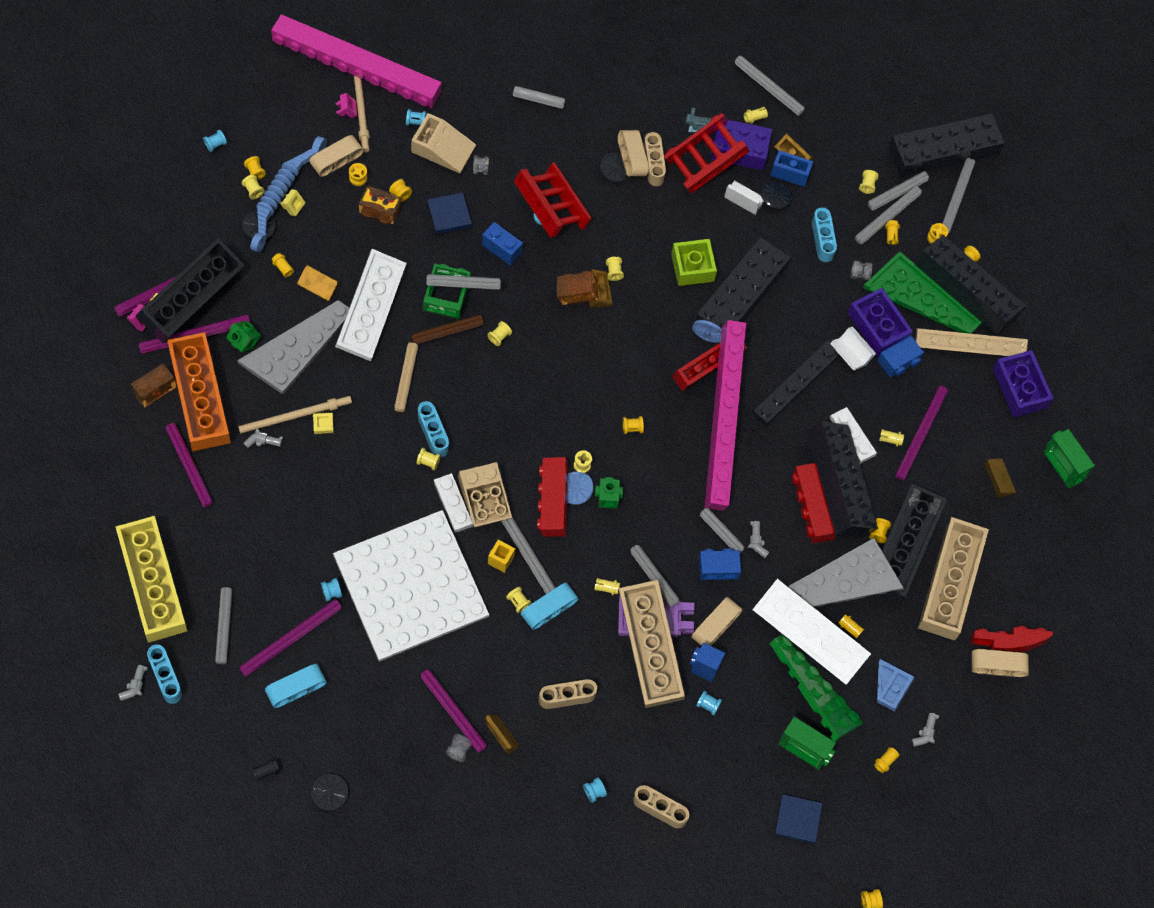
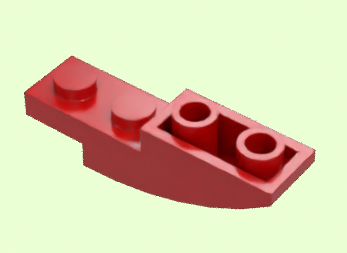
M1025 626L1014 627L1009 634L1005 631L995 633L988 632L986 629H978L971 635L970 644L990 646V650L1020 653L1048 642L1053 636V632L1047 631L1044 628L1027 629Z

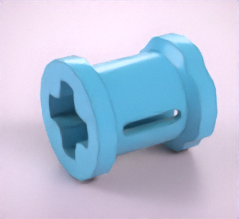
M408 109L406 125H421L426 117V111L419 113Z
M218 130L216 134L208 138L206 136L203 137V141L210 152L222 144H227L221 130Z
M704 690L696 706L705 708L714 716L722 699L719 698L717 700L708 695L707 691Z

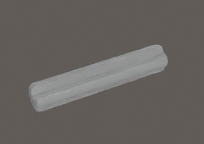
M515 86L513 90V96L558 108H563L565 105V99L518 86Z
M709 508L701 511L700 516L731 549L734 551L739 550L740 554L745 548L744 545Z

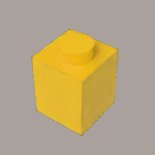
M497 540L488 555V564L505 573L514 559L515 548Z

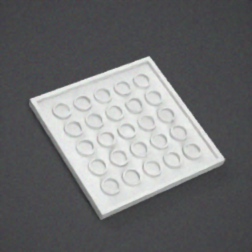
M443 510L333 553L378 661L489 617L486 606Z

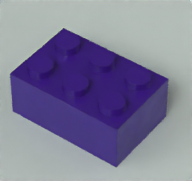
M727 120L728 122L724 126L735 141L740 142L743 140L749 149L747 154L733 164L763 170L772 129ZM717 129L714 143L722 153H725L731 146ZM712 152L711 160H715L716 157Z
M883 288L851 303L848 315L874 350L877 357L884 350L911 336L912 329Z
M1032 350L997 360L993 371L1013 417L1049 407L1053 396Z

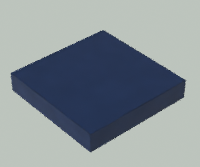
M463 193L427 200L436 234L472 227Z
M782 794L775 835L815 844L822 803Z

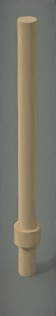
M354 76L360 131L358 132L359 140H361L363 152H369L368 140L370 135L366 124L362 80Z
M350 396L336 400L332 398L325 403L238 427L241 434L321 411L336 410L339 406L350 404L352 401Z

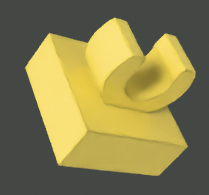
M291 190L289 194L285 195L286 198L280 204L290 215L296 216L304 206L305 201L297 190Z

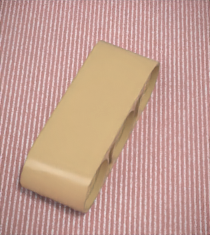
M620 130L618 133V144L627 176H647L649 166L640 132L638 130Z
M650 132L646 135L644 150L649 166L647 177L651 185L660 186L664 182L666 173L662 141L658 133Z
M349 135L314 154L309 162L318 175L323 177L360 157L364 149L353 135Z
M726 597L696 629L691 638L701 646L703 643L712 646L740 615L743 609L729 597Z
M976 649L972 651V672L1025 677L1029 675L1028 654Z
M580 680L545 686L540 691L539 704L545 709L589 703L595 699L597 685L592 680ZM589 688L593 693L585 694L583 689ZM570 691L573 696L567 698L563 695V692ZM545 694H550L553 697V699L547 701L543 698V696Z
M643 785L636 789L633 797L635 806L674 828H682L686 825L689 811L685 806L648 786ZM638 794H646L648 796V800H640L638 798ZM656 804H664L666 806V810H658ZM674 814H682L684 816V820H676Z

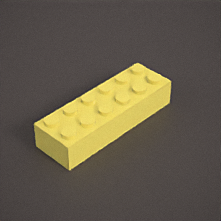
M155 516L116 526L148 643L187 632Z

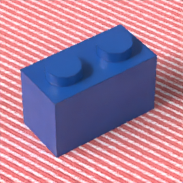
M779 150L771 176L805 187L813 161Z
M495 222L482 235V245L510 266L522 254L523 242Z
M909 336L881 352L878 362L891 378L894 375L899 376L903 374L910 366H917L921 362L924 352L913 337Z
M728 548L722 551H715L713 549L700 551L698 557L700 580L739 579L741 574L739 550L734 551Z
M703 643L701 648H696L690 662V665H692L691 673L712 682L725 653Z

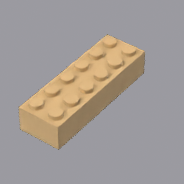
M951 517L945 529L918 629L954 641L961 633L989 529Z
M658 580L619 588L645 708L685 700Z

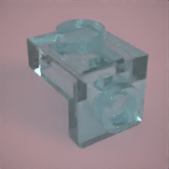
M692 108L691 114L687 113L686 124H689L688 132H697L707 125L711 118L696 117L695 108Z

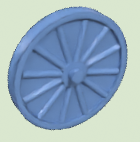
M705 320L694 322L692 329L697 336L713 343L721 341L722 329L719 326Z
M583 472L568 473L567 503L576 505L586 502L593 494L594 487L591 478Z

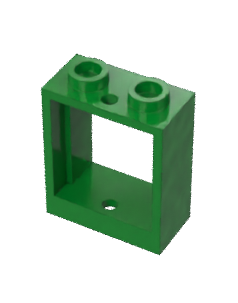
M434 264L432 270L433 275L468 277L471 275V272L463 268H451L445 264ZM428 285L423 301V311L460 319L468 288L462 287L459 301L455 303L432 297L435 286Z
M1067 429L1064 432L1060 430L1051 436L1052 440L1046 444L1047 447L1043 453L1070 489L1083 482L1095 465L1070 430Z
M795 717L791 720L778 745L820 770L822 765L827 766L835 753V750L832 749L835 742Z

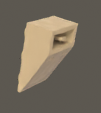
M427 113L411 141L412 153L457 173H461L476 147L474 142L445 120Z
M497 462L459 471V483L474 528L512 518Z

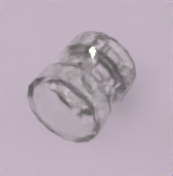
M854 260L851 268V278L857 279L859 277L869 281L872 263H861Z
M454 734L452 745L447 748L446 754L456 761L464 762L466 751L470 749L472 741L462 735Z

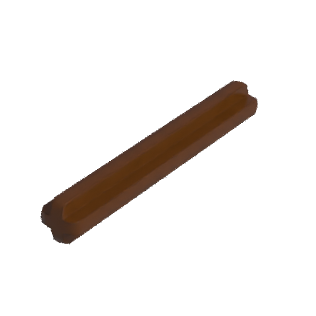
M476 315L413 333L411 338L413 343L419 344L482 326L484 324L483 317Z

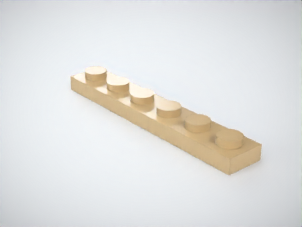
M916 328L915 337L916 343L921 348L1012 356L1026 352L1028 339Z

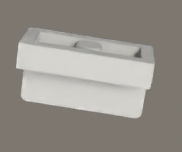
M736 181L732 185L729 184L727 186L725 198L756 215L764 203L761 195Z
M853 326L848 328L840 338L831 342L834 349L853 370L866 366L876 355L874 350Z

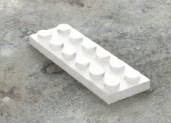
M374 249L371 250L335 347L371 361L405 269V262Z
M778 579L753 609L845 684L850 681L871 654Z

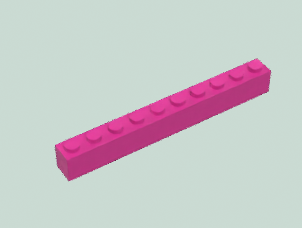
M282 14L271 30L272 41L287 46L295 52H301L309 58L322 61L326 65L334 66L342 72H348L355 77L367 80L375 86H381L389 92L402 95L406 99L414 100L422 106L433 108L441 94L442 82Z
M727 320L722 326L704 507L721 511L729 506L746 329V323Z

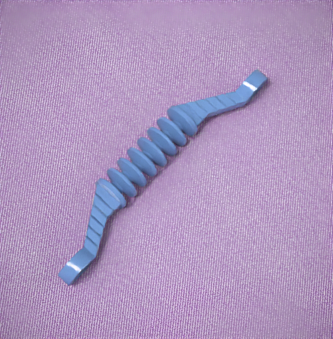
M318 136L312 145V149L284 162L282 169L278 170L275 180L271 181L268 191L264 192V196L260 199L261 202L257 203L259 233H256L251 241V250L259 253L263 249L266 242L268 219L273 215L274 210L278 206L277 204L281 202V198L285 195L284 193L288 191L287 187L291 186V182L295 180V176L299 174L301 167L308 163L314 154L326 148L327 140Z

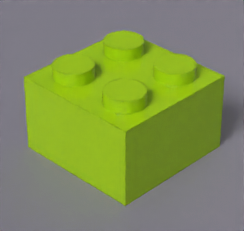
M710 239L673 243L671 255L678 286L714 282L717 269Z

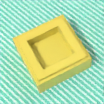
M333 413L313 414L314 434L333 433Z

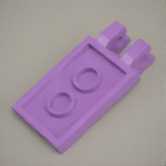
M619 596L618 636H629L621 597ZM662 597L671 637H678L681 633L693 634L694 621H681V614L694 615V603L679 601L678 605L670 607L664 597Z

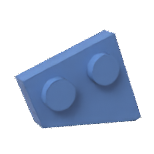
M880 659L877 703L895 712L912 684L914 677Z

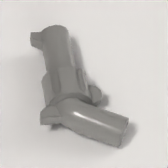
M256 429L255 434L251 435L243 444L247 448H250L255 442L257 446L267 443L281 447L283 437L274 438Z
M751 521L752 535L750 536L748 548H753L755 552L766 558L769 551L762 547L764 541L762 536H760V522Z
M137 666L134 679L126 686L129 690L119 693L121 701L135 695L142 696L143 682L141 681L144 671L148 670V667Z
M929 713L926 727L919 731V735L922 737L912 739L914 747L928 742H935L933 739L935 733L934 725L936 719H939V715Z

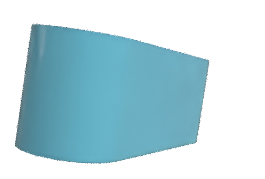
M821 207L814 213L812 228L818 258L822 262H830L834 258L837 244L831 213L828 209Z
M422 402L418 406L419 423L432 453L435 455L440 454L441 457H444L449 451L448 437L435 406L431 402ZM425 411H428V412H430L431 414H429V415H424V414H422V413L425 412ZM434 427L438 430L433 432L429 429ZM437 444H443L444 447H443V448H438V447H436V445H437Z
M563 583L526 607L521 612V615L531 629L535 630L571 607L579 598L568 583Z
M161 645L151 646L148 649L147 655L163 697L168 703H177L182 697V692L167 653ZM155 654H162L160 659H153ZM161 672H170L167 677H160ZM170 689L177 690L174 695L167 694Z
M313 664L270 684L265 688V692L273 708H278L323 687L327 681L318 664Z

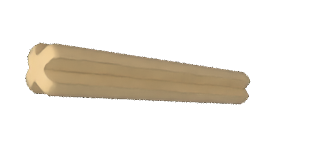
M412 342L408 343L395 403V411L404 412L418 350V345Z

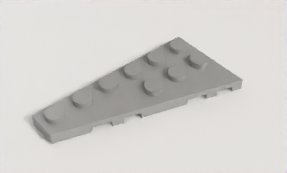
M339 300L239 359L238 364L281 394H284L343 326L349 307Z
M874 538L788 586V588L812 607L864 598L875 594H884L895 590H904Z

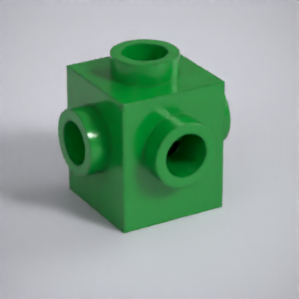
M243 321L234 323L229 328L230 332L226 338L233 347L241 352L253 350L261 335L254 329L251 323Z
M612 477L600 479L599 485L595 487L598 507L618 508L619 498L623 496V487H619L620 480H615Z

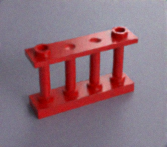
M723 113L714 116L707 125L677 147L669 149L664 156L669 165L675 162L684 174L686 182L683 184L691 194L749 152L743 140L736 142L724 126L728 121ZM717 129L731 146L725 153L719 150L709 136ZM704 140L716 157L710 164L706 163L695 148V145ZM687 151L691 153L701 167V171L697 174L692 175L680 158Z
M555 162L550 165L545 174L533 177L527 169L520 170L514 183L550 238L556 237L563 225L577 222L581 230L586 228L591 220V216ZM549 180L553 188L541 191L536 183ZM558 194L563 202L550 205L545 197ZM567 208L572 216L559 219L555 211Z

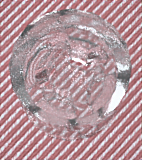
M474 155L473 174L482 172L484 175H488V156L480 158Z

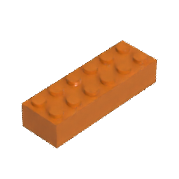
M203 332L167 340L192 452L230 444L229 432L206 333Z

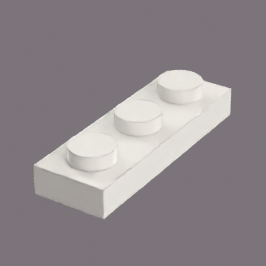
M847 407L830 416L833 423L849 425L860 464L876 456L875 449Z
M452 473L434 479V485L454 533L473 527L472 520Z

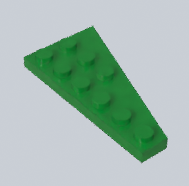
M901 252L897 253L863 286V289L872 293L883 288L892 302L960 333L972 334L982 324L980 320Z
M782 634L770 642L771 647L781 662L789 666L790 671L788 673L792 678L796 677L800 683L798 688L812 710L821 715V723L824 728L828 727L832 732L830 737L833 742L854 731L863 723L859 715L846 705V701L841 696L837 695L831 684L819 675L818 670L807 662L801 652L797 651L789 638Z

